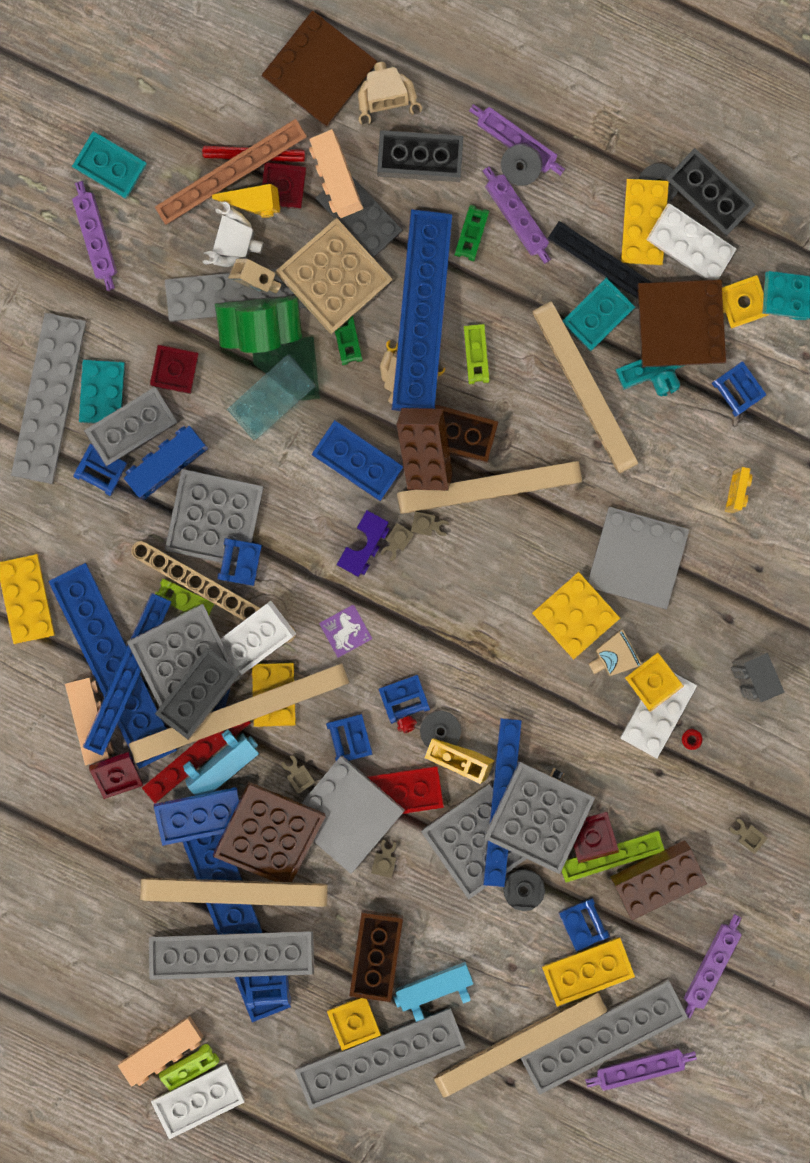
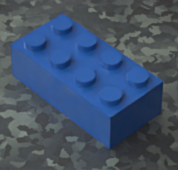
M185 426L181 427L175 432L176 437L171 441L166 439L158 446L160 449L156 453L150 452L142 459V464L137 467L134 465L125 472L127 476L124 477V480L140 499L145 500L209 449L191 426L187 428Z

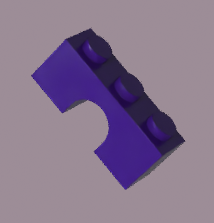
M366 510L357 529L367 536V545L360 551H354L346 547L336 565L357 577L360 574L365 575L370 566L367 563L370 556L375 557L380 548L377 543L380 538L385 539L390 530L387 527L389 522Z

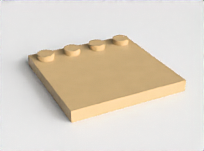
M337 218L275 272L331 335L393 280Z

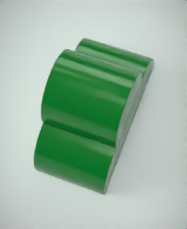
M296 295L215 304L219 344L222 348H239L240 351L245 353H260L275 350L281 344L295 342L302 338L299 302Z

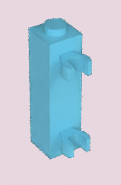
M227 729L222 733V736L229 745L198 770L190 761L183 766L184 771L190 776L185 780L189 790L195 796L214 792L259 755L256 749L258 746L256 741L251 736L247 738L244 733L235 738Z
M466 962L396 988V995L393 998L397 1008L401 1006L403 1012L412 1009L417 1022L424 1019L419 1005L455 991H459L463 1003L471 1001L466 987L473 985V980Z

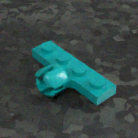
M638 360L616 369L615 372L623 390L645 381H651L658 396H667V392L670 391L672 394L679 389L680 382L675 370L683 366L642 368V362Z

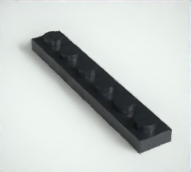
M558 221L547 238L548 241L604 278H607L636 299H638V283H653L560 221Z

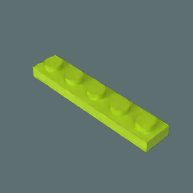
M659 831L617 843L619 853L583 863H578L577 857L567 859L562 868L565 883L664 851Z

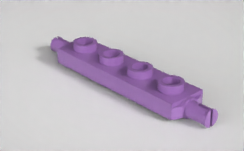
M475 104L472 105L469 112L479 118L478 127L508 148L515 144H528L539 152L542 158L543 173L552 169L559 176L562 175L565 168L555 162L557 154L492 108L488 107L483 111Z
M490 166L485 168L482 172L489 180L485 188L531 256L538 254L544 264L548 263L551 260L545 251L549 244L548 240L504 174L495 176Z
M83 181L75 183L78 195L72 201L95 277L97 279H104L106 290L110 291L115 289L112 276L117 273L94 193L86 192Z
M735 914L729 925L721 924L684 996L685 1001L688 1003L685 1012L690 1019L695 1008L704 1009L742 935L737 930L742 918Z
M679 1048L599 1068L597 1070V1077L585 1079L587 1088L600 1085L602 1090L605 1091L685 1070V1063L697 1060L695 1051L682 1054Z

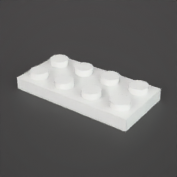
M667 204L646 239L705 280H718L736 251L735 247L671 204Z
M269 601L223 636L221 641L234 668L242 675L294 637L296 632L272 601Z
M677 674L675 675L684 687L651 712L640 700L620 739L655 758H658L697 687V685Z
M226 1063L153 1099L151 1103L168 1138L171 1139L244 1103L245 1099Z

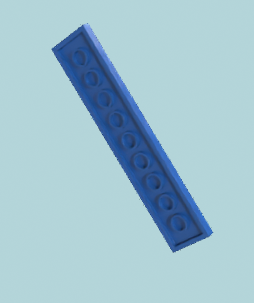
M413 209L410 212L391 410L401 411V408L435 409L452 214Z
M84 563L48 582L105 697L127 645L87 563ZM140 673L117 723L127 745L167 729L164 721L155 714L158 709ZM177 748L136 764L140 769L177 751Z
M223 834L183 842L196 879L243 881L237 866L213 857V853ZM206 903L218 935L263 933L252 904ZM234 977L251 1022L291 1007V1004H272L249 1009L247 1006L245 977ZM281 989L254 991L255 997L281 995Z

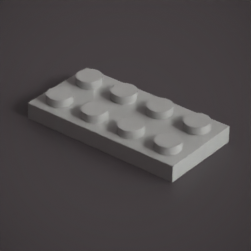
M156 387L90 426L84 432L104 464L108 466L171 427L177 421Z

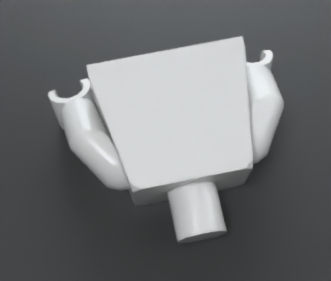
M219 201V203L223 204L224 209L223 211L215 209V211L219 214H225V216L222 215L213 251L203 253L209 255L210 260H204L203 263H213L214 265L228 268L234 265L236 259H247L249 251L261 254L264 242L253 239L254 230L251 223L242 213L231 208L227 202Z

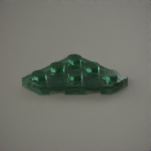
M304 337L295 342L281 344L279 348L272 351L253 353L254 365L298 401L320 399L314 337Z

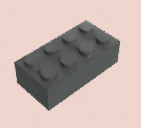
M380 130L377 177L460 182L464 136Z
M753 652L732 661L733 667H731V671L735 679L738 678L741 682L739 689L744 698L762 703L785 693L768 653Z

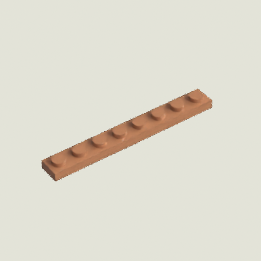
M294 119L155 206V209L165 225L212 197V194H217L307 138L297 119Z

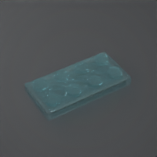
M288 354L227 410L255 441L312 391L316 384L291 355Z

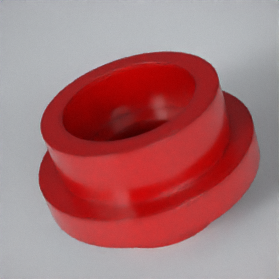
M407 716L397 722L398 732L403 731L406 734L415 729L414 726L417 724L416 719H413L412 716Z
M689 729L683 733L681 741L685 748L696 750L701 746L703 738L699 731ZM689 736L695 737L694 743L688 742Z

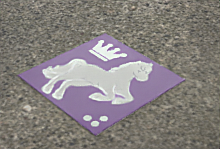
M354 604L319 623L338 658L372 639Z

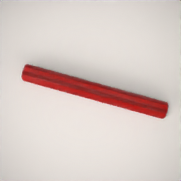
M203 146L202 155L204 158L232 159L248 148ZM287 149L270 161L304 162L305 151Z

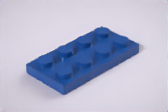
M335 420L311 454L379 501L382 500L403 469L402 465Z
M237 787L154 804L162 846L223 834L239 803Z

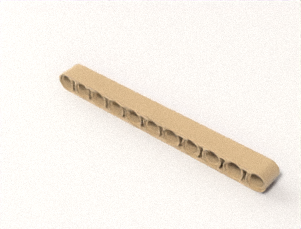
M339 664L211 712L189 740L175 729L169 728L128 745L135 763H139L350 682L343 664Z

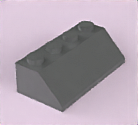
M696 148L666 178L676 190L726 236L755 207V204Z

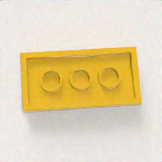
M626 179L621 249L622 263L663 265L664 252L646 239L667 206L668 181Z
M35 554L0 562V583L13 644L55 636L39 555Z
M620 937L542 966L557 1007L635 977Z

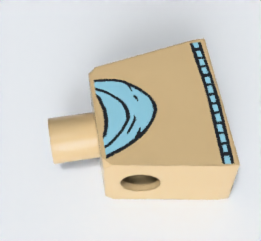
M236 259L228 277L258 292H268L269 290L276 294L281 287V282L274 279L275 273L249 259Z
M619 630L596 648L595 652L598 658L588 663L593 674L605 669L608 676L642 665L623 630Z

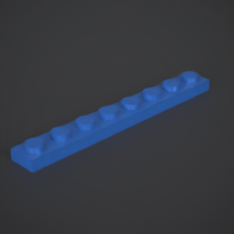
M151 593L131 639L162 624L171 601ZM129 645L125 650L83 744V748L102 756L141 671Z
M500 718L489 824L517 767L522 720ZM487 841L483 885L505 887L508 850L490 841Z

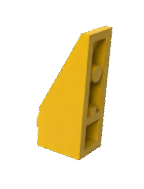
M272 184L212 194V199L218 202H227L232 207L260 215L262 218H270L274 216V213H280L278 188Z
M434 738L431 740L425 755L426 759L480 784L488 779L495 760L476 751Z

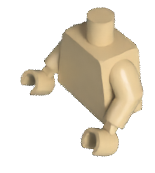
M384 62L376 63L374 65L375 71L367 74V80L363 82L358 92L359 110L362 113L359 116L360 124L362 125V117L364 116L369 117V125L371 124L372 118L368 114V110H370V113L406 106L409 105L408 101L411 103L409 107L411 115H414L413 106H417L421 113L422 106L416 102L417 95L412 81L404 74L398 73L397 68H387Z

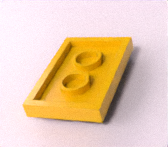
M741 467L733 471L725 512L735 513L746 507L748 502V495L745 494L747 486L750 487L753 474H750V468Z
M294 663L256 664L252 667L253 697L295 681ZM295 704L254 719V727L295 726Z

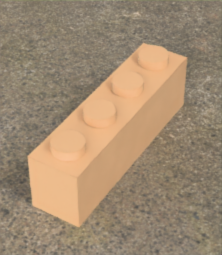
M331 129L310 138L312 147H309L313 159L318 161V165H315L319 176H323L325 180L322 186L326 195L330 194L331 201H329L332 212H337L339 217L343 218L364 209L334 131Z
M91 677L66 683V691L85 765L112 758L111 754H114V749L111 741L108 743L103 756L83 748V744L102 704L101 701H98L96 693H99L97 681H93Z
M189 1015L122 1060L118 1067L131 1087L135 1084L140 1086L149 1080L148 1076L153 1072L158 1074L166 1068V1063L171 1060L174 1063L184 1056L183 1052L187 1049L192 1051L200 1046L203 1035Z

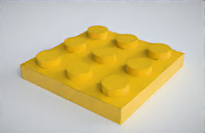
M579 571L532 612L573 660L620 619V616Z

